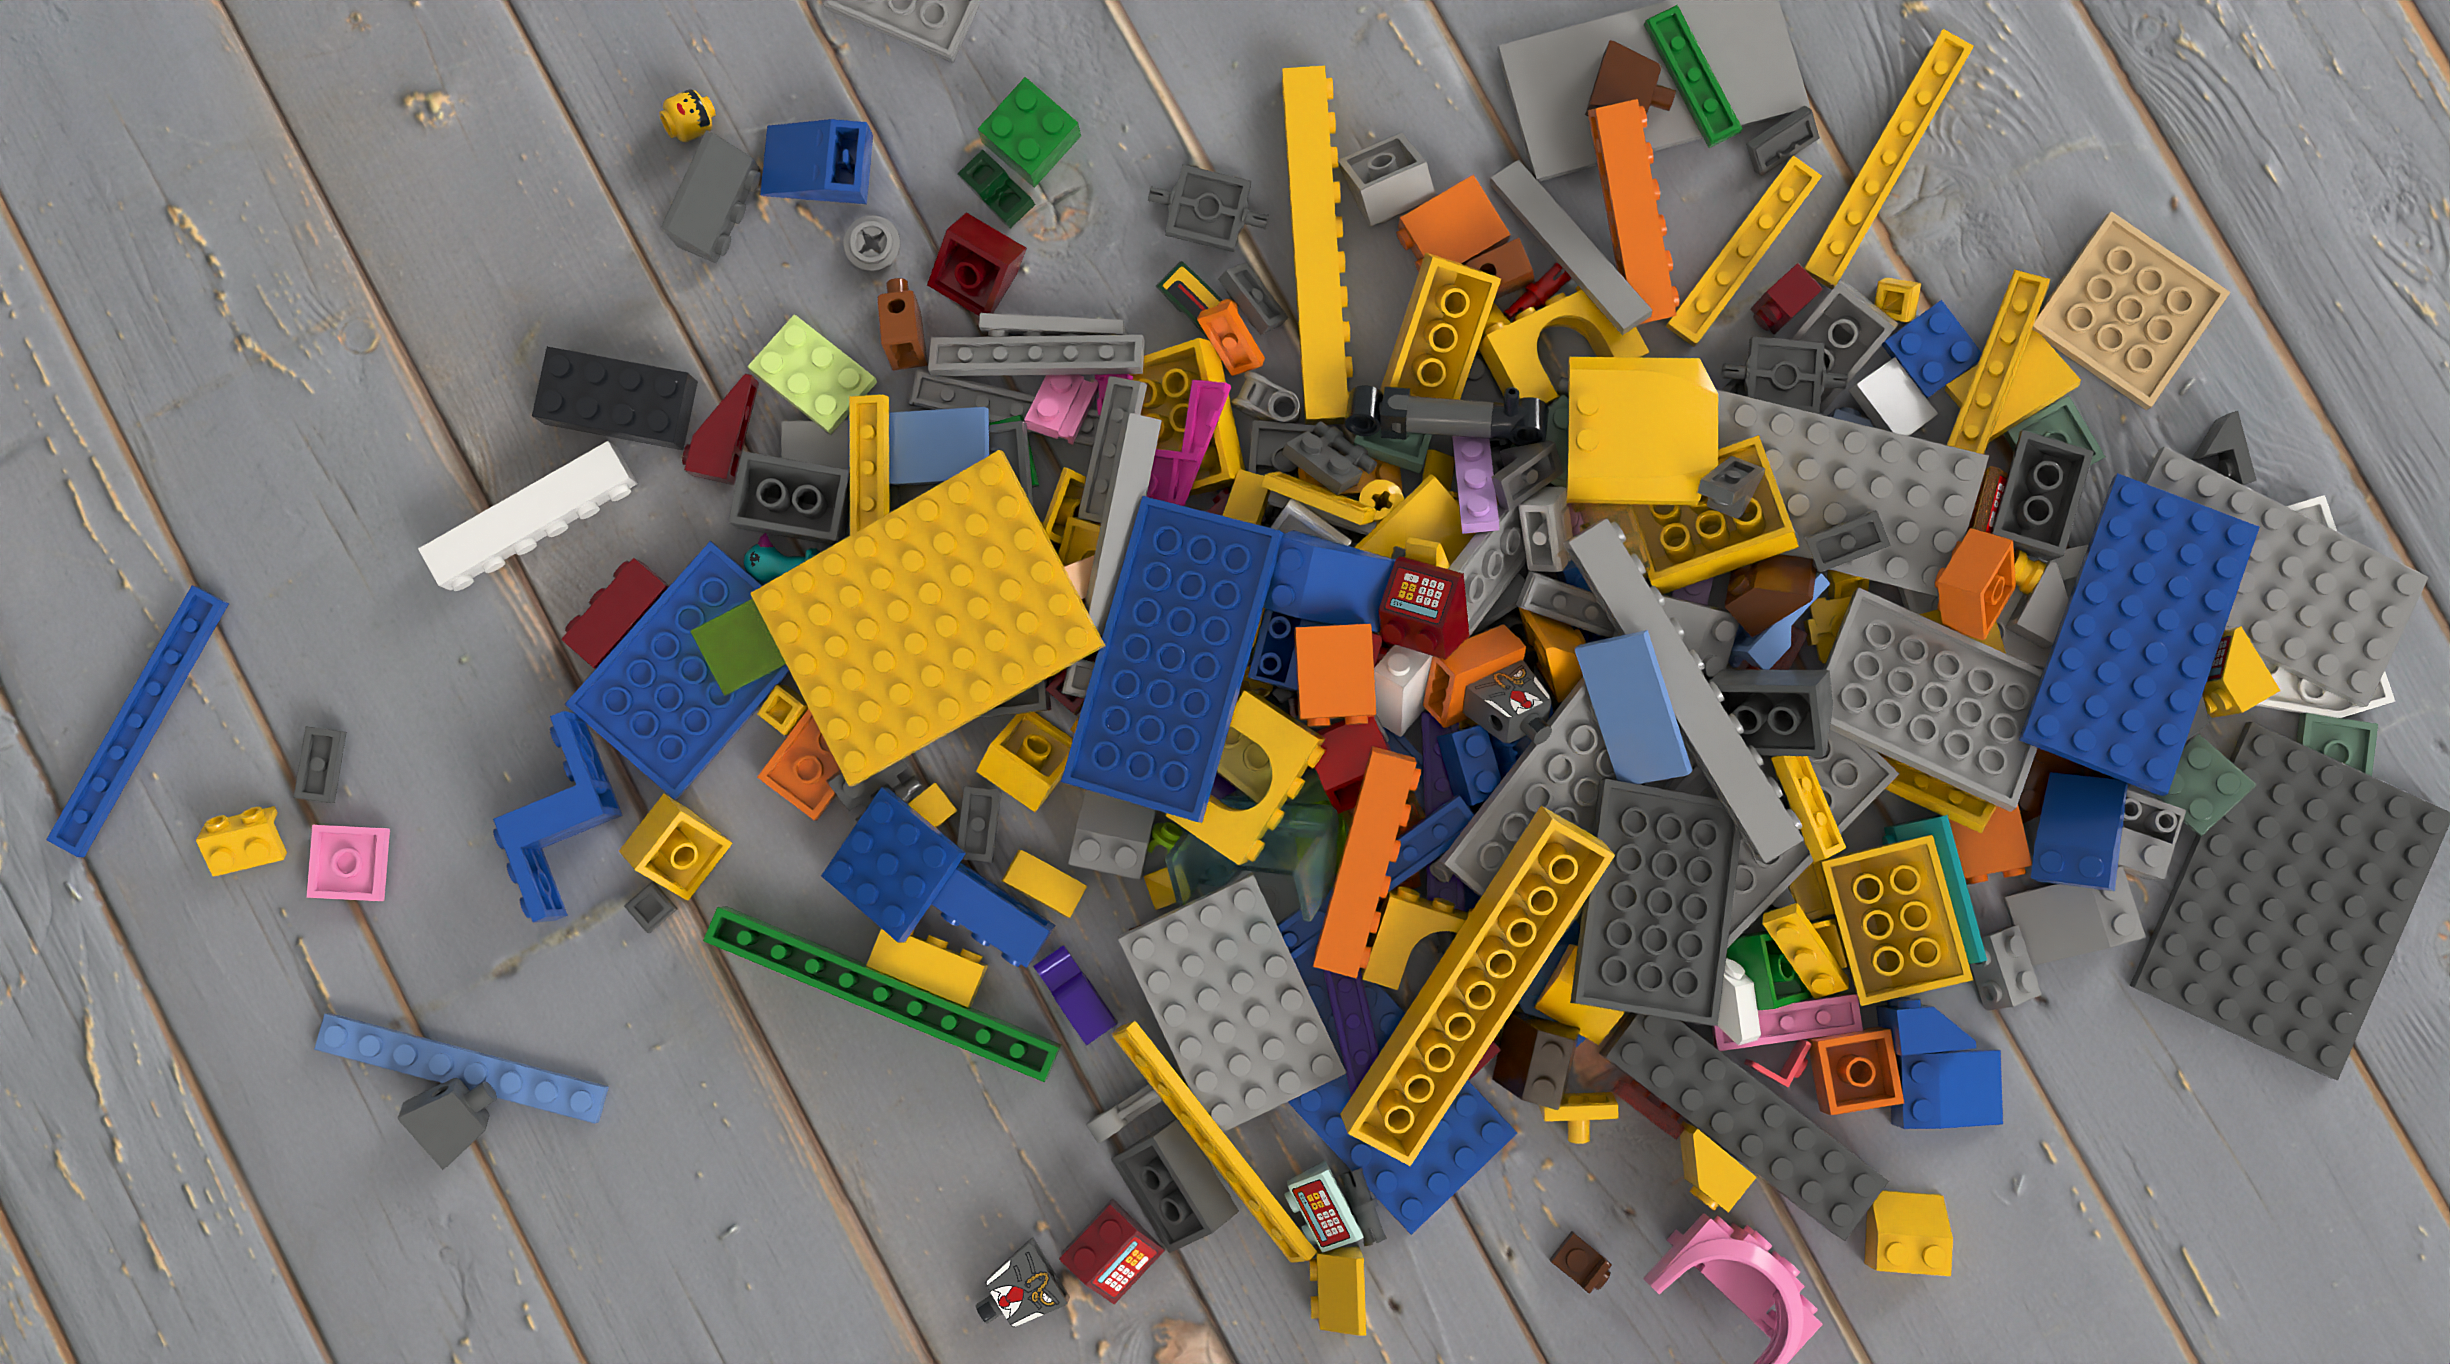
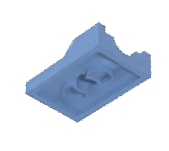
M1816 573L1813 600L1753 638L1739 623L1728 663L1733 668H1737L1745 660L1751 666L1758 667L1760 670H1769L1791 647L1792 624L1830 585V582L1822 573Z

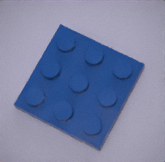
M881 787L821 877L895 941L905 943L966 853L889 788Z

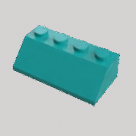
M1948 815L1923 817L1884 827L1883 845L1933 835L1968 963L1973 964L1987 961Z

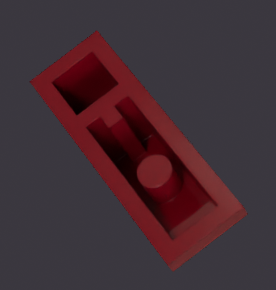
M744 374L693 434L691 444L685 446L682 463L685 465L684 470L690 475L725 484H735L759 382L752 375Z

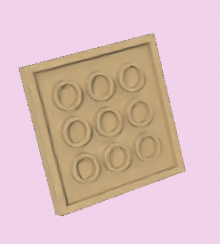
M2111 211L2104 217L2039 311L2032 330L2041 334L2051 346L2147 410L2154 405L2231 292Z

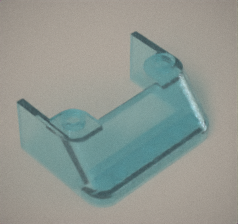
M1228 795L1220 800L1224 804L1236 809H1250L1256 806L1248 797ZM1286 801L1281 808L1285 812L1282 820L1273 831L1268 828L1261 839L1265 846L1254 862L1248 860L1247 863L1237 865L1185 830L1165 857L1177 905H1185L1199 884L1214 887L1224 885L1232 878L1237 869L1294 876L1303 920L1311 922L1334 885L1340 831L1337 810L1329 805Z

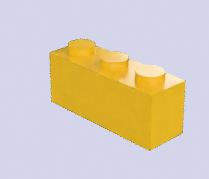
M881 928L866 964L867 967L967 1008L972 1006L988 967L987 964L980 962L983 957L982 955L962 948L960 953L947 948L949 942L930 934L927 939L913 935L915 928L905 943H899Z

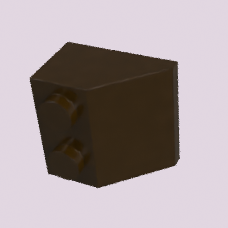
M1513 1010L1504 1025L1499 1046L1501 1051L1497 1055L1492 1080L1523 1101L1559 1110L1565 1096L1580 1029Z

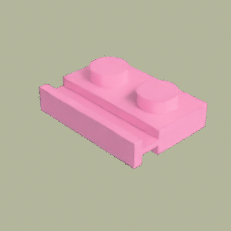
M1046 375L1024 419V422L1027 423V429L1055 439L1059 437L1068 440L1069 444L1073 445L1099 391L1098 381L1094 380L1093 383L1086 381L1084 376Z

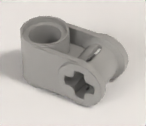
M1246 371L1243 376L1245 382L1237 398H1232L1231 405L1240 412L1263 421L1297 424L1301 415L1298 397L1293 392L1272 383L1265 377L1251 371ZM1284 402L1291 404L1294 407L1293 413L1288 417L1278 416L1274 411L1278 404Z

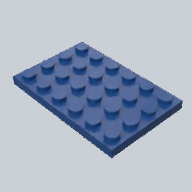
M709 541L565 703L570 710L674 800H677L762 705L776 684L779 685L790 673L750 594L762 587V585L712 541Z

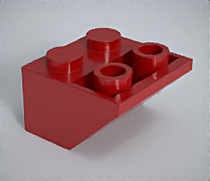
M1374 716L1368 717L1367 724L1345 725L1344 719L1316 732L1325 738L1321 745L1325 752L1316 764L1315 770L1337 814L1355 807L1371 747L1374 746L1392 751Z

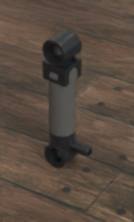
M1362 385L1350 391L1345 427L1349 432L1363 437L1377 434L1381 427V438L1406 440L1407 432L1502 439L1510 440L1516 446H1524L1545 442L1549 408L1544 401L1538 398L1526 397L1519 399V390L1515 387L1507 388L1504 392V403L1410 396V388L1385 387L1383 394L1373 386Z

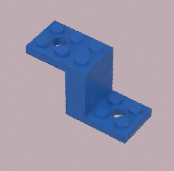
M566 711L550 716L553 724L550 727V734L555 745L558 748L562 747L566 760L563 761L565 773L571 782L575 781L576 785L493 819L496 825V829L493 830L494 838L498 846L506 851L509 863L506 865L508 874L515 884L518 883L523 896L520 898L521 908L527 918L531 917L532 922L556 921L568 916L542 848L623 816L587 723L576 714Z

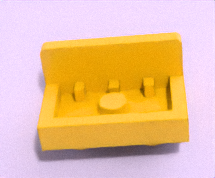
M275 806L264 809L262 807H253L239 815L231 817L219 815L205 822L196 838V842L213 877L284 860L287 851L274 824L278 814Z

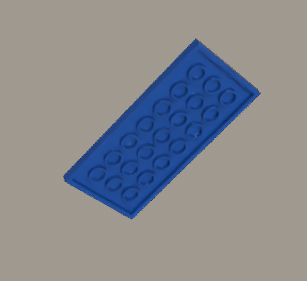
M2117 473L2112 478L2022 728L2019 741L2162 797L2167 795L2260 527Z
M1142 496L1102 636L1106 646L1098 650L1061 782L1195 822H1203L1278 558L1281 538L1284 536L1282 531Z
M1315 944L1294 959V962L1344 1067L1323 969L1313 967V957L1317 946ZM1363 980L1380 1054L1406 1013L1378 984ZM1346 1074L1288 1101L1351 1171L1363 1168V1174L1369 1190L1411 1235L1517 1134L1512 1126L1467 1080L1411 1166L1347 1133L1340 1115L1351 1098Z

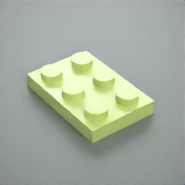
M795 314L747 366L751 373L830 435L849 415V396H865L877 383L873 375Z

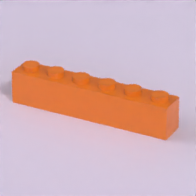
M1638 99L1588 110L1617 271L1653 310L1651 317L1641 324L1677 316L1675 307H1679V295L1676 286H1671L1669 272L1673 271V261L1670 251L1665 250L1663 236H1666L1667 228L1664 216L1662 214L1659 215L1656 200H1660V188L1657 179H1652L1650 164L1654 162V155L1650 142L1645 141L1643 128L1647 127L1645 108L1639 106Z
M1374 746L1371 747L1313 957V967L1356 979L1359 968H1367L1371 954V947L1366 946L1369 932L1374 934L1377 932L1381 912L1376 911L1379 897L1386 898L1391 882V877L1386 875L1389 861L1396 863L1401 846V841L1395 840L1399 826L1406 827L1411 810V805L1405 804L1409 790L1416 791L1420 779L1421 769L1415 768V757Z

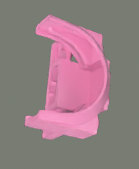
M1703 1213L1684 1235L1676 1229L1667 1239L1673 1247L1643 1278L1660 1295L1684 1272L1694 1266L1771 1339L1765 1351L1753 1364H1787L1823 1325L1814 1316L1818 1309L1802 1294H1799L1805 1287L1796 1278L1800 1271L1775 1250L1770 1254L1768 1251L1772 1245L1756 1230L1754 1231L1748 1225L1742 1229L1735 1223L1729 1226L1718 1215L1712 1220ZM1774 1303H1775L1776 1312H1775L1773 1309H1771V1310L1769 1311V1313L1766 1314V1312H1767V1311L1774 1305Z

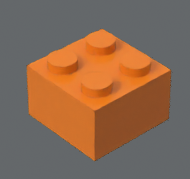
M1970 528L1963 541H1957L1952 551L1950 562L1946 568L1942 567L1939 570L1935 579V588L1938 589L1939 593L1937 609L1941 612L1943 626L1961 634L1985 640L2016 588L2013 540Z
M1877 1026L1865 1028L1863 1031L1807 1039L1812 1044L1809 1049L1819 1110L1828 1115H1837L1904 1104L1891 1029Z

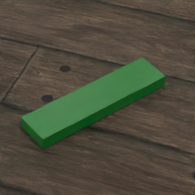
M1678 5L1645 20L1644 26L1708 148L1741 133L1743 128Z

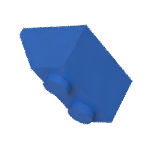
M1899 997L1887 1000L1888 1005L1876 1006L1878 1026L1891 1029L1895 1054L1912 1055L1977 1049L1976 1041L1935 1007L1922 1005L1921 999Z

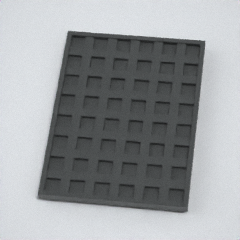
M2246 722L2229 761L2256 784V787L2201 838L2196 834L2130 986L2330 1079L2338 1080L2448 830L2450 812L2254 722Z

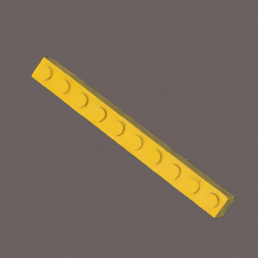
M1325 66L1282 68V94L1305 425H1316L1320 421L1326 425L1345 424L1350 394L1347 390V378H1353L1352 356H1345L1344 343H1350L1349 321H1343L1342 308H1348L1347 286H1340L1339 273H1345L1344 251H1338L1337 238H1343L1342 216H1335V203H1341L1340 182H1333L1332 169L1338 168L1337 147H1331L1330 134H1336L1335 112H1328L1327 100L1333 99L1332 77L1326 78Z

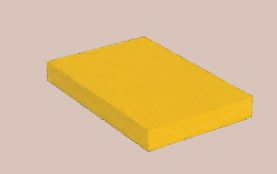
M2034 330L2031 331L1989 442L2080 385L2081 379L2043 336ZM1977 365L1945 386L1946 393L1960 409Z

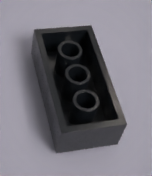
M547 346L532 417L544 425L684 450L698 381L688 372Z

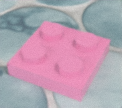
M312 825L306 898L384 901L390 829Z

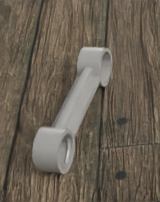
M1176 1065L1173 1069L1187 1085L1179 1066ZM1147 1084L1120 1103L1092 1119L1086 1125L1097 1143H1100L1163 1100L1153 1087Z

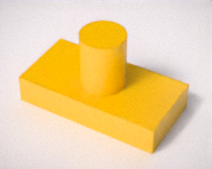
M1612 1092L1565 1093L1559 1110L1539 1105L1544 1121H1568V1141L1575 1144H1584L1590 1141V1120L1618 1119V1103Z

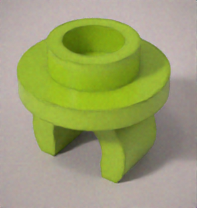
M1171 822L1157 823L1151 831L1153 838L1148 845L1147 851L1152 853L1157 845L1166 847L1168 853L1164 861L1168 863L1172 860L1177 850L1184 848L1187 840L1178 825Z

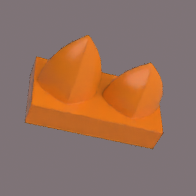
M1225 299L1217 306L1200 312L1197 321L1231 376L1262 367L1265 357L1253 339V335L1249 332L1238 314L1237 303L1234 300Z

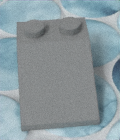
M1842 279L1791 340L1825 343L1823 361L1826 373L1848 374L1846 381L1849 383L1894 331L1898 323ZM1824 388L1820 399V410L1822 412L1828 408L1843 388Z
M1662 595L1666 603L1662 606L1664 612L1669 619L1674 617L1685 633L1682 641L1688 651L1693 649L1701 658L1705 666L1701 672L1707 682H1709L1720 670H1726L1739 622L1727 610Z
M1086 789L1068 865L1142 880L1157 810Z
M2118 866L2115 891L2048 883L2003 897L2011 924L2019 925L2032 966L2112 948L2146 937L2123 866Z

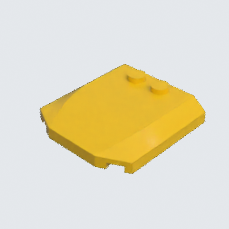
M1569 357L1566 503L1698 505L1702 494L1697 493L1700 480L1718 466V393L1700 358Z

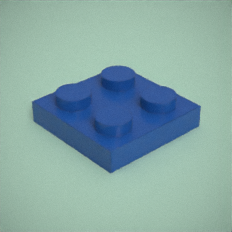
M1942 300L1882 343L1892 359L1896 357L1926 398L1977 363L1982 355V352Z

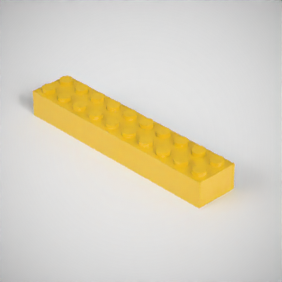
M1542 805L1540 806L1340 1113L1348 1134L1411 1166L1614 858L1615 854L1602 840Z

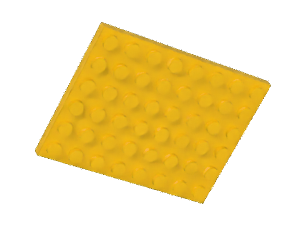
M1001 450L994 452L750 593L849 787L859 784L1106 646L1008 459Z

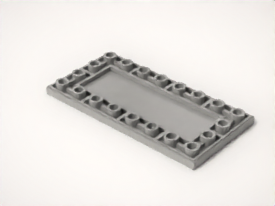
M1668 0L1498 45V55L1533 176L1540 182L1598 166L1589 116H1586L1585 112L1604 52L1610 40L1659 63L1662 68L1657 84L1676 90L1670 111L1650 106L1646 114L1647 127L1643 128L1645 141L1650 142L1653 151L1703 138L1644 26L1645 20L1675 5H1678L1742 128L1789 116L1803 106L1810 108L1779 0Z

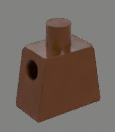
M1610 40L1604 52L1585 115L1588 116V110L1635 99H1638L1639 106L1645 108L1646 114L1650 106L1670 111L1676 90L1657 84L1662 68L1659 63Z

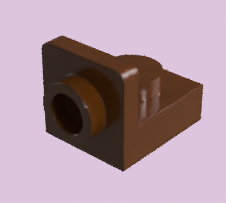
M1573 1231L1570 1232L1549 1259L1551 1263L1589 1294L1594 1288L1596 1290L1601 1289L1611 1275V1272L1608 1270L1612 1264Z

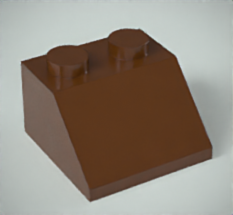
M1777 554L1732 570L1724 607L1753 638L1813 600L1817 571L1814 560L1812 558Z

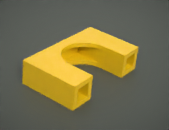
M1579 286L1575 288L1577 292L1566 297L1563 292L1545 302L1546 307L1538 311L1534 307L1522 311L1515 316L1516 321L1505 326L1502 321L1489 327L1484 331L1486 336L1478 346L1503 395L1507 388L1515 387L1519 390V399L1526 397L1538 398L1548 406L1558 395L1538 358L1537 341L1541 331L1557 326L1571 328L1586 338L1597 357L1644 358L1649 353V350L1636 327L1622 336Z
M1244 690L1236 703L1230 726L1260 745L1269 757L1272 766V782L1267 795L1260 803L1250 809H1236L1224 804L1210 794L1202 823L1168 813L1165 815L1237 865L1247 863L1248 860L1254 862L1265 846V843L1261 841L1268 828L1273 831L1278 826L1285 814L1281 808L1289 797L1293 800L1305 783L1301 776L1308 766L1314 768L1325 752V749L1321 747L1325 740L1324 737L1253 690Z
M1400 886L1398 890L1392 889L1384 899L1376 934L1373 933L1368 947H1371V954L1367 968H1361L1362 979L1398 990L1408 958L1414 946L1422 938L1435 932L1450 931L1458 933L1473 909L1465 912L1455 909L1454 903L1442 898L1435 897L1433 901L1420 898L1419 892L1407 887Z

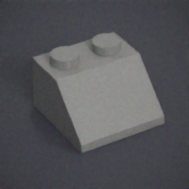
M1399 133L1338 160L1339 167L1359 211L1371 226L1386 223L1394 216L1408 210H1414L1436 197L1427 162L1403 133Z

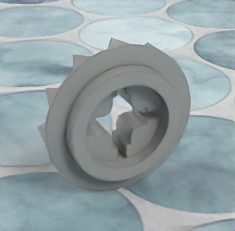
M867 215L858 218L848 227L844 236L843 246L847 258L853 265L862 271L879 272L887 266H892L893 261L900 254L901 239L896 227L889 220L877 215ZM863 234H866L867 237H871L873 240L881 238L878 242L881 254L872 249L867 252L864 251L867 244Z

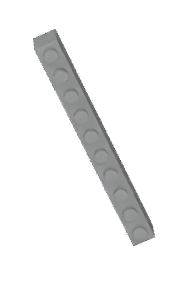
M1608 518L1601 519L1565 541L1563 545L1618 635L1622 636L1648 630L1683 741L1756 860L1766 864L1804 840L1799 832L1802 824L1793 810H1786L1779 799L1783 796V793L1772 777H1765L1759 767L1763 764V760L1757 750L1752 745L1747 747L1740 734L1744 730L1734 714L1728 715L1721 705L1724 697L1720 689L1713 681L1708 683L1701 672L1705 668L1701 658L1693 649L1688 651L1683 643L1682 638L1685 637V633L1674 617L1669 619L1664 612L1662 606L1666 603L1663 596L1654 585L1649 587L1642 574L1646 573V570L1641 560L1634 553L1630 555L1623 545L1626 537L1622 529L1615 521L1610 523Z

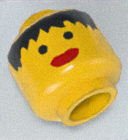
M688 89L665 99L663 110L659 112V116L670 138L676 137L681 142H689L703 136L706 130L711 131L712 117L716 116V112L708 96L702 98L697 91Z

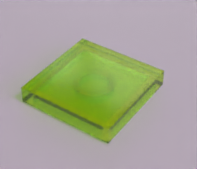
M753 599L690 631L724 696L786 665Z

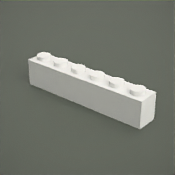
M607 441L418 548L438 586L448 590L459 591L470 586L474 582L473 578L482 572L491 573L505 565L504 560L516 553L517 555H522L530 552L537 546L536 542L547 535L554 537L568 529L567 524L575 519H586L593 516L600 510L598 506L609 500L618 501L631 493L630 488L638 483L618 447Z

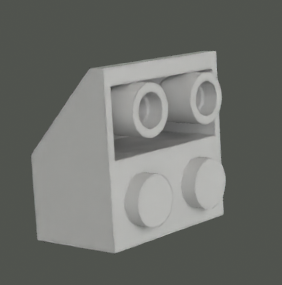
M2127 790L2118 866H2123L2126 873L2147 880H2165L2186 810Z

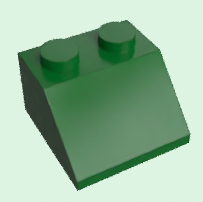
M1767 930L1740 935L1727 948L1726 958L1740 964L1745 970L1744 974L1754 982L1758 1010L1776 1009L1813 997Z

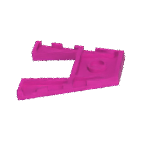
M1095 374V380L1099 384L1100 398L1097 399L1099 416L1101 415L1109 376L1133 380V376L1129 374ZM1192 380L1182 451L1156 449L1146 497L1181 506L1185 505L1230 392V384Z

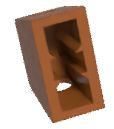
M1516 238L1466 263L1469 267L1501 278L1495 299L1523 289L1529 283H1535L1534 272L1520 238Z
M891 279L886 283L887 293L880 294L877 297L882 347L893 371L928 366L922 315L914 291L909 290L906 279Z

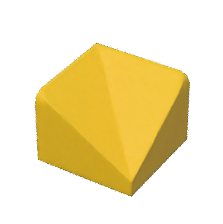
M1884 278L1878 281L1874 305L1895 321L1909 322L1916 316L1921 283Z
M776 684L757 715L783 735H789L809 708L804 698L787 685Z
M1177 863L1143 876L1155 910L1190 897Z

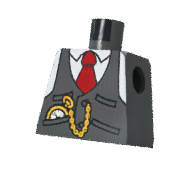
M1523 660L1466 686L1463 713L1503 743H1511L1527 735L1535 744H1541L1552 733V728L1547 724L1551 706L1550 696Z
M1033 1237L987 1278L985 1284L991 1295L975 1306L981 1319L986 1324L1004 1314L1012 1327H1016L1068 1304L1070 1296Z

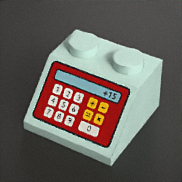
M1326 1161L1287 1181L1290 1191L1284 1193L1294 1213L1301 1211L1307 1224L1301 1227L1312 1246L1318 1244L1323 1253L1364 1238L1356 1218L1351 1214L1349 1205Z

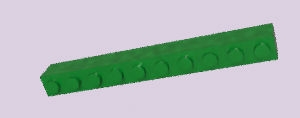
M728 906L717 907L703 939L708 944L1042 1082L1048 1079L1062 1045L975 1008H967L867 967L866 963Z

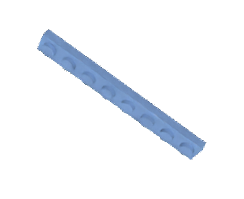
M332 1013L324 1014L314 1050L439 1083H445L453 1078H458L470 1091L486 1081L495 1090L497 1098L591 1123L599 1122L609 1086Z

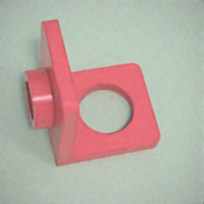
M1798 1040L1779 1075L1749 1059H1746L1744 1064L1780 1085L1789 1088L1793 1078H1799L1804 1072L1808 1063V1059L1805 1057L1812 1044L1806 1040Z

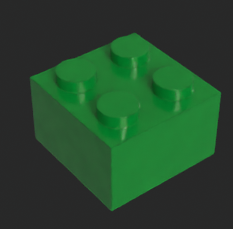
M1026 77L1022 79L978 128L982 143L1034 188L1081 137L1079 123Z

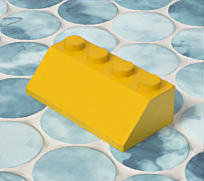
M1425 253L1380 391L1384 394L1385 387L1410 388V396L1460 400L1501 278L1455 261Z

